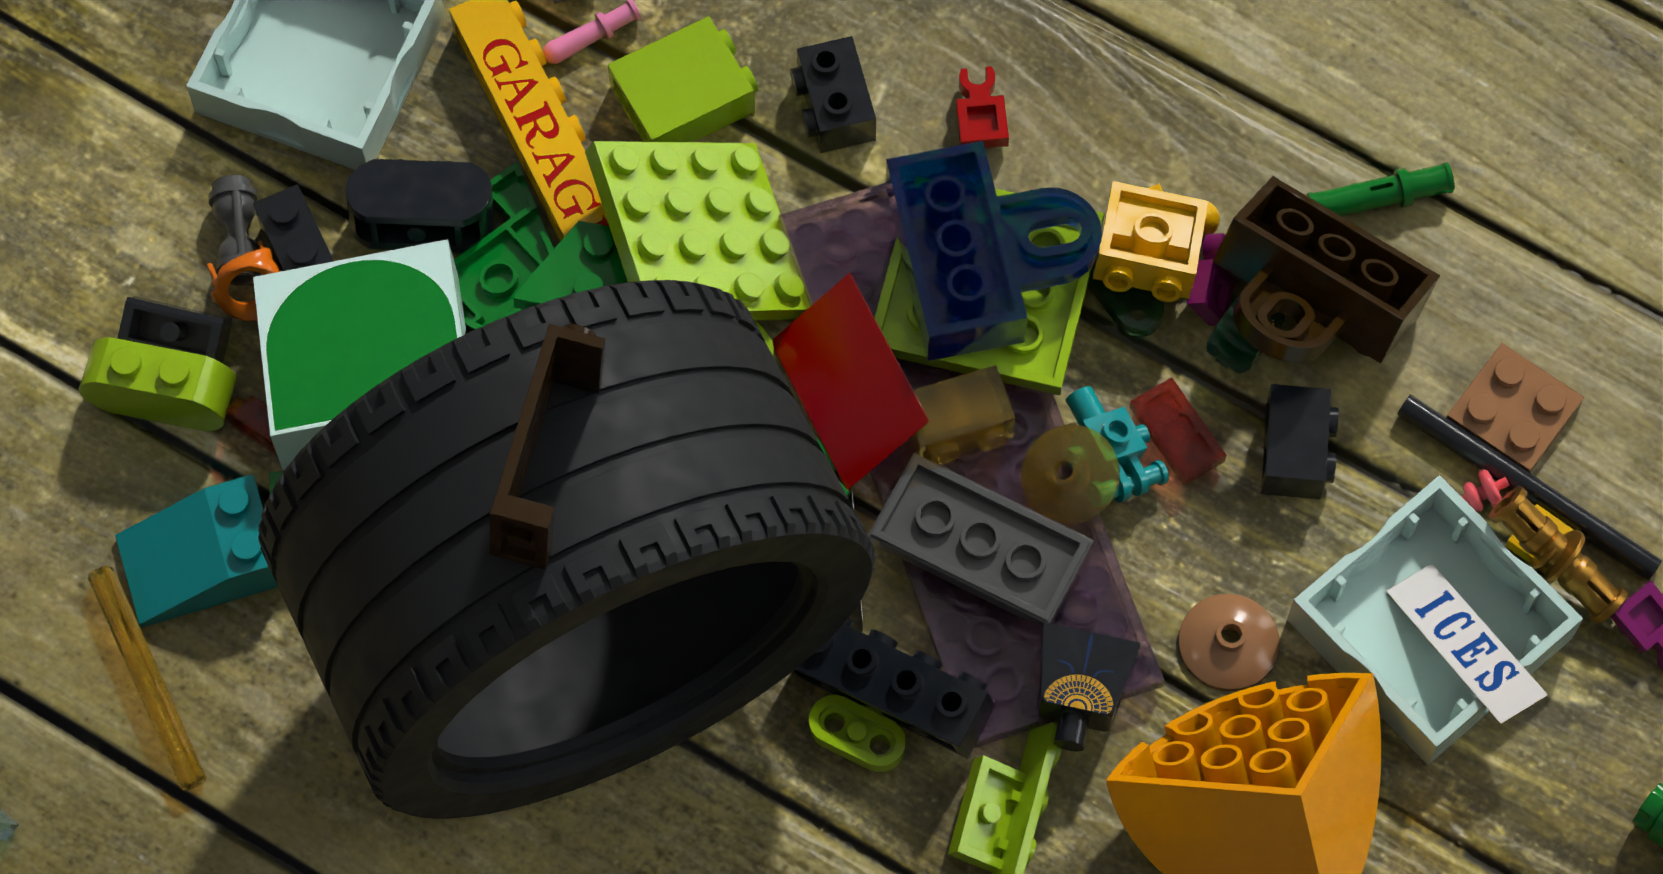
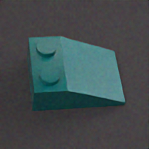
M253 474L206 487L115 535L140 628L278 587L260 549L258 529L265 506Z

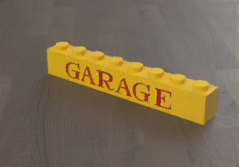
M469 0L450 8L449 13L453 32L559 242L578 221L609 226L585 149L582 145V142L586 141L583 128L576 115L568 117L561 105L566 103L562 87L555 76L548 79L542 66L547 64L544 53L536 38L528 40L522 28L527 27V22L516 0L510 3L508 0Z

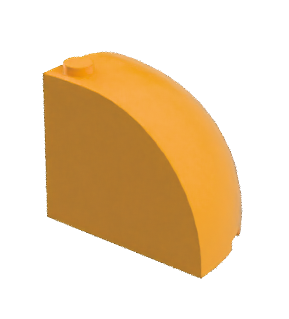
M1373 673L1307 676V685L1277 689L1276 681L1215 699L1164 725L1166 735L1150 746L1144 742L1138 744L1106 779L1113 806L1131 839L1148 860L1163 874H1362L1373 836L1381 777V727Z

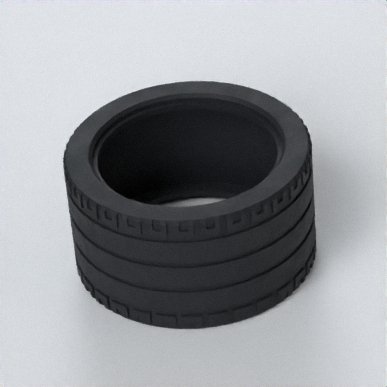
M647 280L621 283L553 299L491 322L419 358L350 404L300 450L276 482L263 509L262 520L258 529V539L262 554L376 798L392 810L411 816L433 819L463 818L491 814L559 796L635 766L721 721L789 675L839 630L863 598L869 586L876 559L874 547L866 530L855 513L747 307L739 299H735L732 294L721 289L677 280ZM550 323L563 327L566 324H577L589 328L598 337L606 338L602 385L599 394L554 382L519 498L555 507L552 550L545 570L489 554L490 512L548 325Z

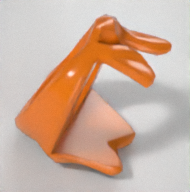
M263 241L258 242V250L247 252L227 262L220 268L218 274H216L212 263L207 264L212 285L215 287L211 291L212 301L228 316L242 321H258L256 300L240 302L229 295L228 288L235 276L247 271L259 272L262 275L281 272L280 268L276 265L274 252L270 248H266Z

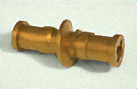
M1518 486L1506 494L1492 509L1489 518L1495 524L1501 522L1519 540V545L1528 554L1534 555V558L1528 565L1534 570L1545 566L1547 571L1543 579L1549 585L1557 579L1559 585L1568 594H1572L1590 612L1589 619L1594 624L1605 621L1616 612L1627 598L1628 593L1622 587L1615 588L1597 570L1598 566L1588 556L1580 553L1585 542L1584 534L1579 530H1572L1562 534L1558 530L1557 525L1548 516H1544L1526 498L1527 491L1522 486Z

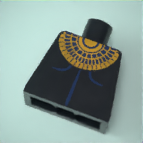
M1044 623L1040 645L1038 716L1046 720L1058 722L1054 738L1055 746L1068 751H1083L1088 728L1103 732L1110 730L1135 669L1141 642Z

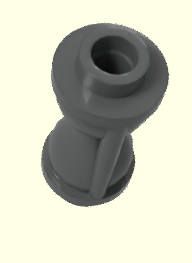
M227 175L216 179L212 183V191L208 195L209 205L213 210L215 220L227 231V237L218 249L216 274L230 260L259 249L258 244L246 233L247 226L251 223L256 213L253 203L258 199L256 189L251 186L250 179L245 176ZM255 271L242 272L235 276L230 284L236 286L248 285L253 283V277L260 276L261 274Z

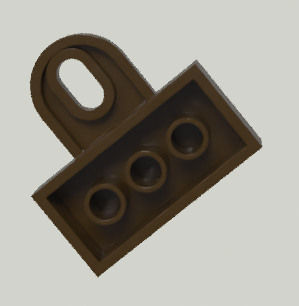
M1274 176L1233 218L1213 260V263L1227 270L1234 278L1248 283L1233 310L1234 323L1239 333L1249 344L1262 353L1282 361L1294 363L1309 362L1317 359L1337 337L1351 345L1358 353L1382 363L1419 318L1440 278L1439 274ZM1275 313H1282L1293 318L1297 325L1292 330L1284 331L1274 327L1268 319Z

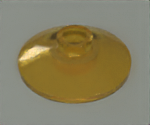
M1063 425L1042 434L1029 448L1021 470L1022 488L1031 507L1037 513L1065 525L1083 523L1099 515L1112 501L1120 478L1118 458L1111 444L1098 432L1081 425ZM1065 463H1071L1073 468L1072 475L1066 480H1060L1058 477L1060 466Z

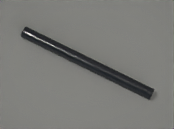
M1410 394L1399 409L1398 416L1478 469L1489 471L1492 478L1496 481L1506 477L1510 485L1507 487L1508 489L1513 490L1518 486H1522L1527 491L1526 498L1534 506L1538 504L1573 530L1581 531L1585 536V540L1647 581L1652 578L1663 560Z

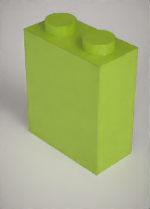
M710 16L607 64L610 87L642 142H695L755 113L754 93L759 91L756 79L749 67L744 66L741 68L733 55L736 54V49L730 35L724 28L718 31Z

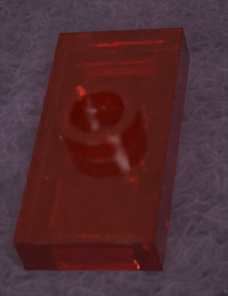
M1172 377L1130 401L1129 408L1140 424H1144L1148 428L1150 438L1183 486L1225 462L1226 453Z

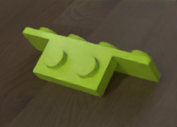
M1051 722L1030 730L1019 770L984 755L973 759L948 855L992 872L991 874H1024L1026 865L1029 864L1036 850L1034 834L1038 819L1048 804L1049 793L1046 788L1050 773L1057 764L1061 754V748L1054 745L1057 729L1056 723Z

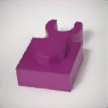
M1224 233L1206 234L1202 247L1204 260H1198L1194 284L1187 302L1209 326L1227 324L1235 281L1229 276L1228 271L1213 263L1225 237Z
M1649 581L1628 597L1610 618L1640 653L1646 652L1653 646L1657 651L1658 665L1663 671V594L1652 581Z

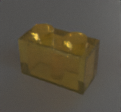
M996 365L913 390L930 422L910 438L916 454L938 465L949 463L957 459L962 452L975 448H980L984 451L998 448L1004 445L1009 438L1014 437L1015 415Z

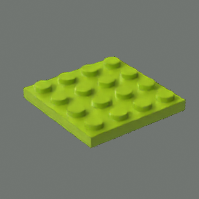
M594 141L587 148L585 154L628 282L677 280L715 287L732 294L735 299H739L747 307L753 320L797 319L812 306L756 143Z
M914 170L875 314V320L895 357L1061 395L1105 213Z

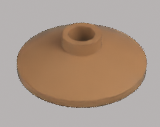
M1219 594L1200 601L1187 613L1179 631L1178 646L1185 667L1198 681L1217 690L1240 691L1258 684L1271 672L1279 654L1280 639L1274 620L1261 605L1244 596ZM1229 629L1234 630L1239 634L1240 640L1235 643L1226 642L1221 633Z

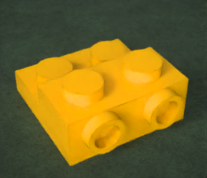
M1113 181L1093 279L1103 281L1108 289L1117 292L1127 291L1131 287L1152 291L1156 299L1164 302H1173L1180 297L1189 299L1197 272L1209 201Z

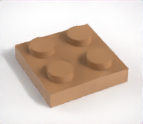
M1501 343L1446 418L1531 473L1580 407L1584 396Z

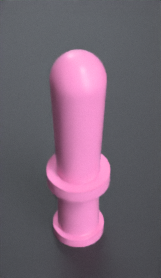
M626 0L624 5L604 15L602 12H598L594 15L595 20L549 41L543 48L546 61L551 64H558L604 36L607 40L614 37L613 31L634 20H641L642 17L633 0Z

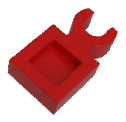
M992 66L986 67L985 82L982 84H973L969 81L967 68L960 70L959 90L965 97V99H956V115L961 151L1009 146L1004 95L991 96L995 88V72Z

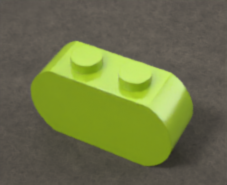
M105 337L95 340L92 344L79 386V393L86 401L109 413L201 431H215L224 425L237 378L229 367L205 355Z

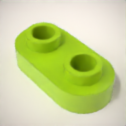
M840 695L825 696L819 699L810 710V734L814 741L823 748L874 772L892 770L902 761L905 754L906 739L902 728L895 721ZM831 719H838L844 724V727L838 732H831L826 729L825 724ZM883 741L888 744L889 750L884 754H876L870 747L874 742Z

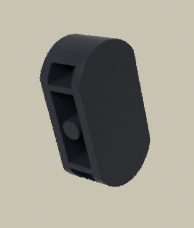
M373 159L359 166L350 175L346 184L345 192L351 232L355 239L368 249L395 250L448 239L451 252L464 253L493 232L495 218L490 179L479 166L471 162Z

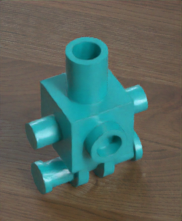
M1091 386L1082 387L1066 398V403L1079 427L1068 442L1069 448L1064 452L1065 460L1070 468L1080 466L1089 482L1087 487L1088 497L1095 507L1102 506L1106 501L1112 499L1121 503L1129 500L1131 494L1138 497L1146 494L1150 486L1155 484L1163 485L1168 482V470L1161 460L1153 461L1151 465L1144 468L1139 460L1147 449L1145 443L1150 441V433L1144 424L1135 426L1125 406L1105 412Z

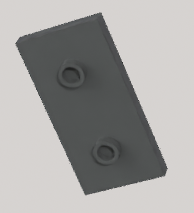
M916 453L912 455L868 534L872 545L1041 628L1044 627L1045 622L1052 624L1094 543V540Z

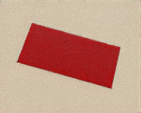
M848 273L772 339L774 350L847 490L930 422L851 273Z

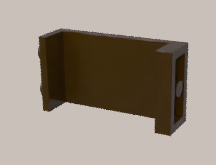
M550 323L548 325L490 512V555L546 570L552 550L555 507L519 498L554 382L599 394L602 385L606 338L596 336L587 327L577 324H566L563 327Z

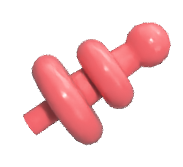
M1485 469L1478 473L1480 486L1475 487L1472 482H1466L1463 485L1464 495L1461 497L1476 512L1483 510V501L1486 499L1489 500L1494 508L1502 499L1499 490L1510 486L1506 477L1494 482L1489 471Z

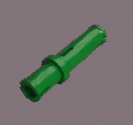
M1444 162L1440 165L1409 172L1406 168L1394 170L1391 176L1315 193L1309 192L1307 196L1336 214L1345 216L1394 204H1400L1401 207L1412 206L1416 199L1443 193H1453L1455 182L1449 163Z

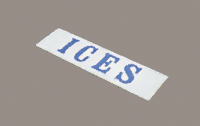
M1432 563L1386 591L1500 724L1548 696Z

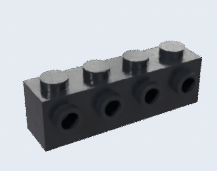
M850 618L819 650L791 672L792 675L834 695L844 696L895 721L900 727L967 759L996 706L989 693L985 691L988 685L982 680L963 671H960L958 677L940 670L943 664L936 658L919 650H916L913 656H910L896 649L898 642L880 631L871 629L869 635L853 629L854 621Z

